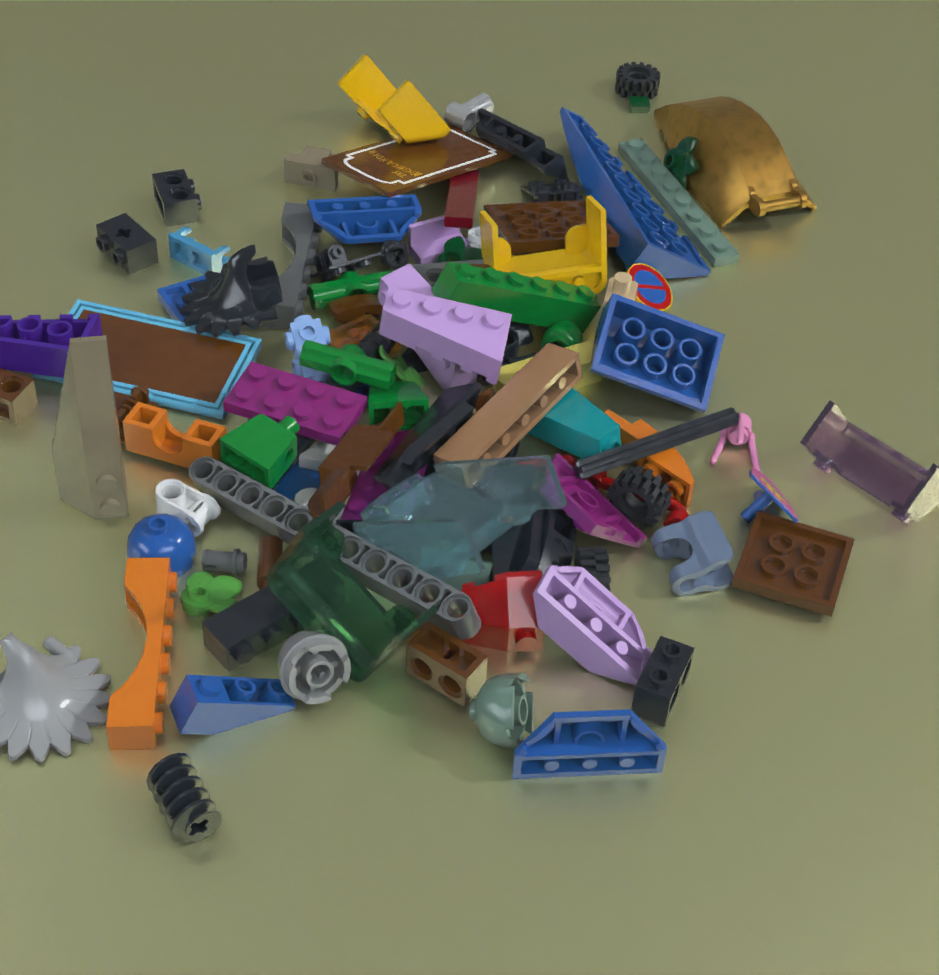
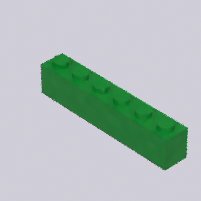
M448 261L431 289L435 297L512 314L511 321L550 327L558 321H569L575 324L581 333L585 332L601 308L594 296V292L585 285L576 286L563 281H549L538 276L528 277L516 272L507 273L497 271L491 267L481 268L472 266L468 263L460 264Z

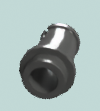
M204 549L201 560L202 570L232 572L233 576H238L239 573L246 572L247 553L241 552L240 549H234L233 552Z

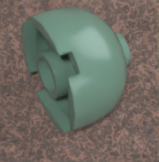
M506 673L493 676L485 681L479 689L476 699L471 701V720L476 722L482 736L497 747L517 748L523 742L524 731L530 734L533 731L534 696L533 692H526L524 683H531L525 673Z

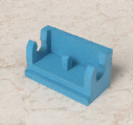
M185 226L175 233L171 232L168 234L170 258L204 275L207 271L221 273L223 264L227 263L230 256H223L230 251V248L225 245L214 251L208 248V246L196 242L194 238L186 237L185 235L192 231L189 227Z

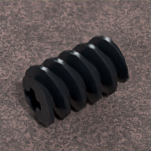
M175 753L161 759L153 766L148 773L147 787L153 793V798L159 805L160 812L165 816L166 823L171 828L174 838L179 842L194 843L214 834L222 822V815L216 811V804L210 799L208 790L203 788V781L197 776L196 768L191 765L190 757L186 753Z

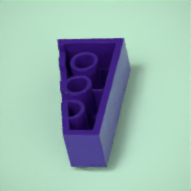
M60 314L59 319L41 320V315H28V317L20 320H12L11 315H0V368L9 371L64 378L70 338L103 336L100 314H88V319H73V314Z

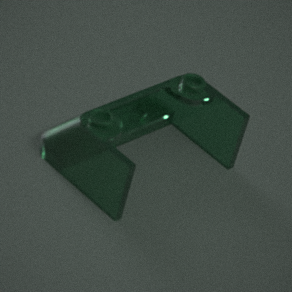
M339 501L298 531L268 572L267 582L272 592L307 631L327 634L343 643L351 663L349 678L360 683L376 672L410 641L439 610L433 605L420 617L416 618L410 609L400 605H395L388 611L384 609L340 559L346 550L343 534L332 525V522L345 507Z

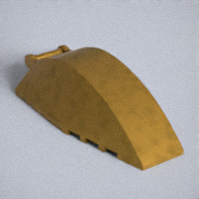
M718 96L665 105L654 110V117L659 131L664 134V145H668L669 150L676 148L685 137L690 136L698 139L697 146L692 155L700 167L687 176L686 187L720 229L725 228L726 224L730 223L746 208H749L756 217L764 216L766 212L796 207L797 209L807 207L810 211L816 210V205L797 179L774 131L760 114L745 103L734 98Z

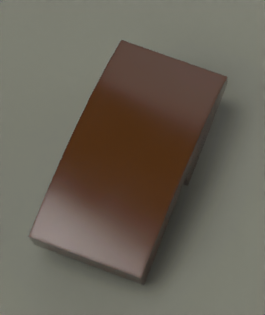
M357 294L328 302L326 309L336 322L350 325L351 322L362 323L365 314L370 317L380 318L383 306L379 302L378 294Z

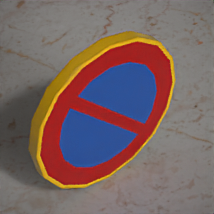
M637 263L633 264L626 271V273L632 276V281L638 283L636 302L663 312L672 305L673 296L671 288L666 279L657 270L649 265Z

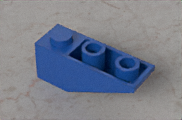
M186 675L169 707L180 734L215 735L293 711L296 708V704L293 698L283 689L280 679Z

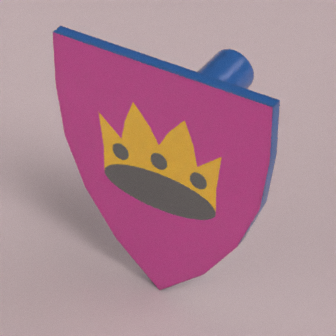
M752 468L749 471V476L763 490H758L754 493V502L740 513L742 518L747 523H750L755 519L757 510L762 512L774 501L797 523L799 520L794 509L780 490L767 476Z

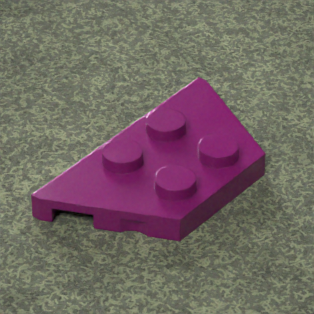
M559 453L554 456L549 463L542 490L550 497L549 501L551 504L565 511L573 519L574 526L584 533L640 548L648 537L586 479H579L577 474L574 473L573 467Z

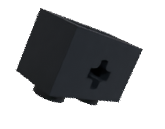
M126 213L96 224L98 235L96 237L97 247L102 253H106L116 266H120L129 275L159 263L156 239Z

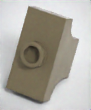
M306 145L305 149L298 154H287L284 158L285 182L336 191L338 187V172L321 164L322 158L332 156V150Z

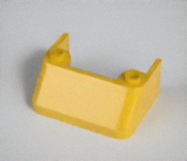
M366 54L337 82L339 87L358 107L356 110L358 115L366 122L370 119L388 131L389 135L399 144L402 141L409 144L442 139L451 131L448 125L408 79L396 89Z
M591 195L586 196V224L575 225L568 230L565 236V249L512 257L509 243L504 238L498 237V225L486 211H479L484 264H488L497 271L516 272L528 277L538 276L544 280L563 281L576 286L585 285L594 294L600 293L607 284L606 209Z

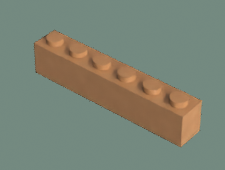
M547 343L433 454L439 479L471 491L488 473V466L497 464L583 377L579 353Z

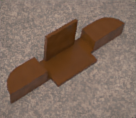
M402 402L397 403L384 421L373 425L354 424L318 467L321 486L312 495L307 504L309 514L312 517L327 522L335 510H338L345 502L356 482L357 470L368 471L404 424Z

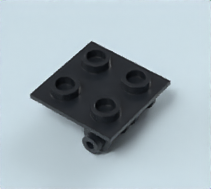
M569 178L554 179V183L544 184L542 180L529 181L528 186H520L522 190L534 196V199L530 200V202L556 201V195L557 201L584 199L583 195H579V192H586L585 188L577 185V182H570Z
M334 244L315 255L314 264L317 273L312 275V279L321 276L322 280L325 281L348 271H359L366 266L374 264L373 258L382 254L378 252L348 261L343 247Z

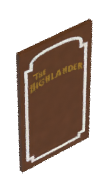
M447 124L451 131L442 139L409 144L402 141L399 144L393 138L322 158L321 164L390 198L510 159L512 153Z

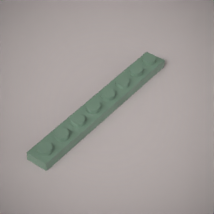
M641 138L619 142L618 152L712 267L737 263L739 252L664 166Z

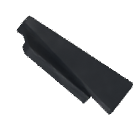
M476 382L445 389L374 474V479L394 492L434 458L433 454L471 418L482 385Z
M506 463L488 466L493 581H495L494 575L505 572L535 571L540 565L546 494L538 488L534 489L538 472V465L535 463Z

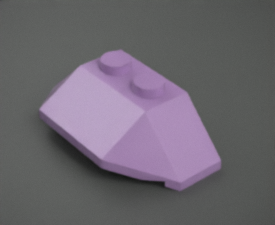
M558 565L547 567L533 592L538 628L589 673L636 685L652 651L646 646L644 634L634 613L583 567H558Z

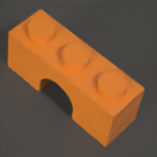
M137 402L122 421L127 451L189 468L200 457L208 456L220 461V438L226 434L225 426L196 418L187 432L181 433L170 424L166 409Z

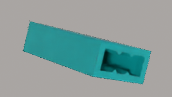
M571 388L527 433L580 458L622 445L620 425L574 388Z

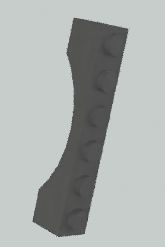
M285 202L281 217L282 241L290 248L294 258L286 271L279 276L283 301L265 309L275 308L278 320L261 324V327L289 329L290 323L294 322L296 317L304 315L305 304L302 300L308 299V283H311L312 266H315L314 257L316 249L319 248L320 233L323 231V228L313 221L307 204Z

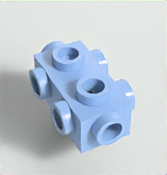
M310 315L298 316L294 319V322L290 323L289 331L284 334L287 350H292L294 360L291 362L293 374L324 383L330 374L300 366L299 357L306 340L325 345L330 344L328 326L321 325L320 318L312 319Z

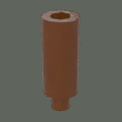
M274 535L264 536L258 543L256 584L260 590L282 578L283 541Z

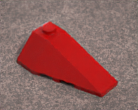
M541 570L494 575L495 581L475 586L473 581L462 584V590L460 591L471 598L481 619V628L474 637L460 640L468 645L506 652L542 650L544 632L538 628L533 592L542 578ZM397 606V630L399 632L416 635L428 623L402 607Z

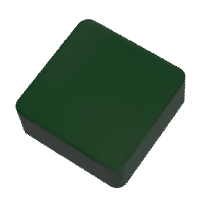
M629 97L630 113L648 114L650 112L648 97Z

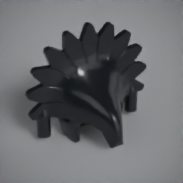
M253 244L233 254L228 262L223 264L221 273L207 271L205 273L207 281L192 282L190 285L194 292L181 297L183 303L187 304L179 309L182 316H187L184 319L185 326L196 325L195 331L197 334H202L211 329L213 337L216 338L227 329L230 330L233 336H237L244 325L257 330L260 324L278 320L275 308L265 310L283 301L279 276L274 262L268 260L267 256L252 260L256 254V248Z

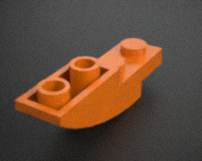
M609 409L604 412L620 425L622 445L658 433L657 430L642 419L631 424ZM675 447L633 461L638 466H643V472H646L649 468L653 470L652 476L656 477L659 474L662 477L660 483L668 484L667 492H671V498L679 501L685 508L690 506L695 481L689 467Z

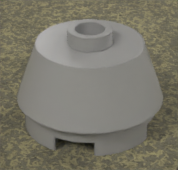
M301 631L287 639L279 652V675L283 689L289 696L302 700L306 704H321L331 700L330 694L340 686L342 681L346 684L350 677L351 663L347 650L343 643L333 636L315 631Z

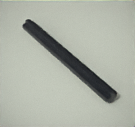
M730 407L575 461V468L573 470L579 479H585L736 426L739 423L738 419L740 416L734 408Z

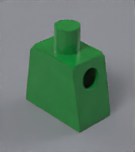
M414 381L394 382L391 390L370 385L368 399L369 425L384 421L397 403L402 402L404 424L399 431L411 430L429 409V398Z
M258 414L220 438L221 461L234 470L272 489L296 459L297 436L295 434L300 429L299 424L291 416H285L277 423L264 414Z

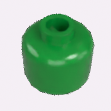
M558 321L553 323L544 333L541 340V349L547 343L563 348L583 342V335L575 324L569 321Z

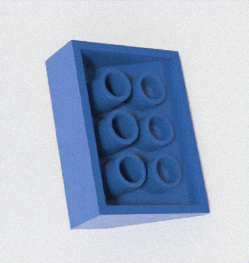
M612 293L601 312L595 333L590 372L705 413L725 334Z

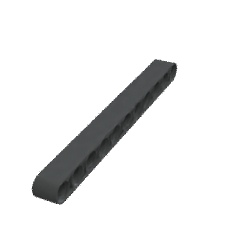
M200 457L189 467V476L198 490L213 497L220 507L263 531L279 537L283 542L314 559L320 557L333 570L421 619L436 625L458 639H469L479 632L481 628L479 614L471 598L462 591L329 520L325 522L315 519L309 514L307 508L212 457Z

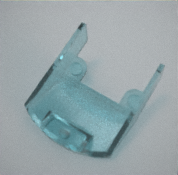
M549 455L447 461L433 465L436 472L426 477H421L420 474L416 473L386 491L360 513L363 521L354 522L352 526L357 536L444 581L448 577L458 575H480L486 568L479 552L512 526L528 522L531 519V515L538 509H562L567 505V501Z

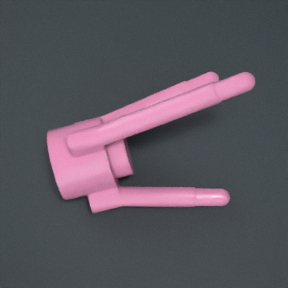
M740 412L739 423L736 426L721 430L719 441L710 459V464L716 463L725 442L729 440L732 444L738 446L747 443L752 467L760 471L755 446V434L751 432L752 421L750 417Z

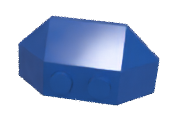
M415 194L396 195L390 198L386 196L307 200V206L313 221L335 240L344 244L385 242L391 239L401 241L408 232L409 225L415 223L422 214V208Z
M631 709L553 712L514 750L512 779L663 773L667 746Z

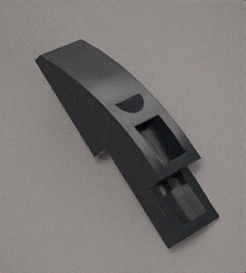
M547 497L540 565L537 570H541L542 576L547 567L551 565H558V567L571 566L576 536V527L572 522L573 519L567 516L565 511L553 506Z

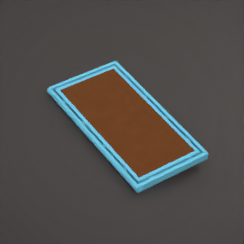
M77 299L68 313L73 314V319H88V314H100L102 334L107 337L115 392L131 395V390L134 387L143 385L149 390L150 401L159 403V406L225 420L228 412L223 410L224 399L250 362H255L263 347L262 339L241 334L233 336L231 332L227 331L215 338L212 335L211 329L202 334H197L195 331L196 325L185 326V323L181 321ZM32 374L34 378L63 384L64 378Z

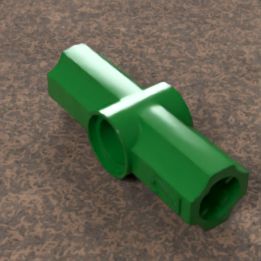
M393 270L362 276L357 272L348 271L343 273L337 280L311 284L308 286L310 305L313 310L326 308L328 302L342 297L357 294H378L381 277L393 272Z
M306 340L299 357L300 366L329 373L334 381L345 386L353 385L358 381L391 390L397 374L398 364L369 357L362 348L354 344H346L339 349Z

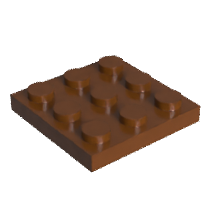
M757 510L734 573L731 587L832 617L855 539L803 523H795L792 520Z

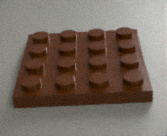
M586 199L484 205V211L498 225V237L504 238L509 243L511 254L516 256L525 255L528 252L565 249V236L568 230L575 225L586 224ZM606 221L608 250L609 247L619 246V235Z

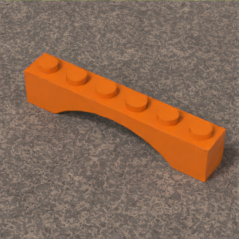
M170 557L127 558L124 578L127 608L138 618L146 632L147 639L143 655L136 669L126 682L109 698L106 730L110 750L156 749L157 735L164 734L165 714L164 711H160V704H167L168 687L167 681H163V675L170 674V653L165 652L166 647H172L173 627L168 625L169 619H175V598H171V593H177L178 574L177 572H171Z

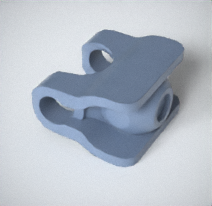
M701 511L692 514L678 523L658 529L653 534L651 539L652 547L658 557L665 560L672 558L686 559V561L676 565L669 573V584L675 594L688 596L702 591H718L731 586L734 575L728 563L733 559V550L713 512Z

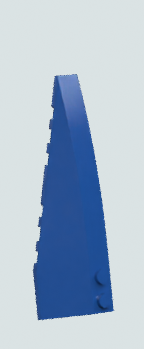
M562 107L560 110L561 120L578 177L583 188L586 189V196L591 195L606 209V221L619 235V246L615 247L617 250L616 255L623 260L625 270L627 271L633 264L642 263L657 270L665 279L708 276L711 271L690 239L685 235H682L681 238L676 233L679 229L676 223L663 216L665 211L660 205L651 200L652 196L630 171L626 170L624 173L621 169L623 165L618 157H613L608 152L610 148L606 143L597 138L598 134L582 116Z

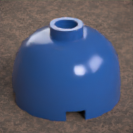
M164 513L144 517L135 524L128 535L127 558L170 557L171 572H177L178 577L189 571L194 564L193 559L196 555L194 535L189 526L177 516Z

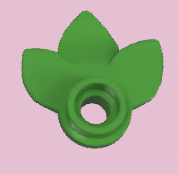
M383 344L379 347V354L384 361L398 364L396 374L399 377L398 382L414 381L420 388L425 386L421 375L412 366L408 367L400 354L395 359H392L386 353Z
M207 571L196 572L187 578L186 588L181 592L180 602L182 608L187 614L197 617L205 616L210 611L217 614L238 602L233 598L241 592L243 583L227 575H220L214 578Z

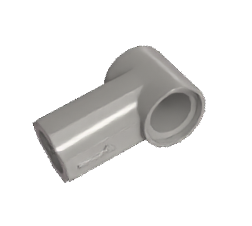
M485 93L463 104L452 102L445 110L444 121L468 133L473 130L479 120L478 110L483 108L492 113L494 103L491 101L490 96Z

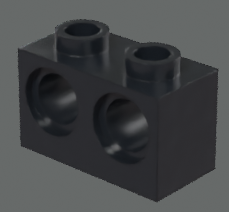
M180 169L152 174L154 198L165 226L198 222V210H202L199 194H195L193 179H188L185 170Z
M660 636L635 686L631 710L639 718L663 727L666 726L689 676L694 647Z

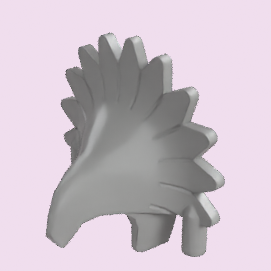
M12 633L0 640L1 648L7 659L6 669L0 674V747L8 744L9 760H17L29 749L34 759L41 763L45 760L50 747L66 757L71 755V739L88 744L92 743L93 735L88 726L106 725L107 715L99 709L109 706V698L112 695L101 691L111 684V676L108 674H94L100 665L99 659L93 657L79 661L81 654L80 646L74 645L68 648L53 636L46 638L43 643V648L52 655L41 654L33 647L20 641Z

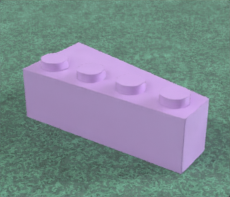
M410 263L380 279L378 299L382 306H384L389 286L434 296L430 284ZM422 348L415 350L443 391L450 387L476 382L478 373L473 371L471 375L460 370L461 366L447 359H444L443 362L431 357L432 354Z
M389 286L382 309L379 334L414 350L422 348L430 352L432 358L441 362L447 359L460 365V370L471 375L474 371L487 377V382L496 385L503 361L512 314Z

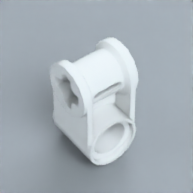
M166 479L159 482L156 486L157 514L166 513L177 516L189 526L194 537H198L203 532L204 526L210 520H215L221 513L220 506L213 497L197 491L180 480Z

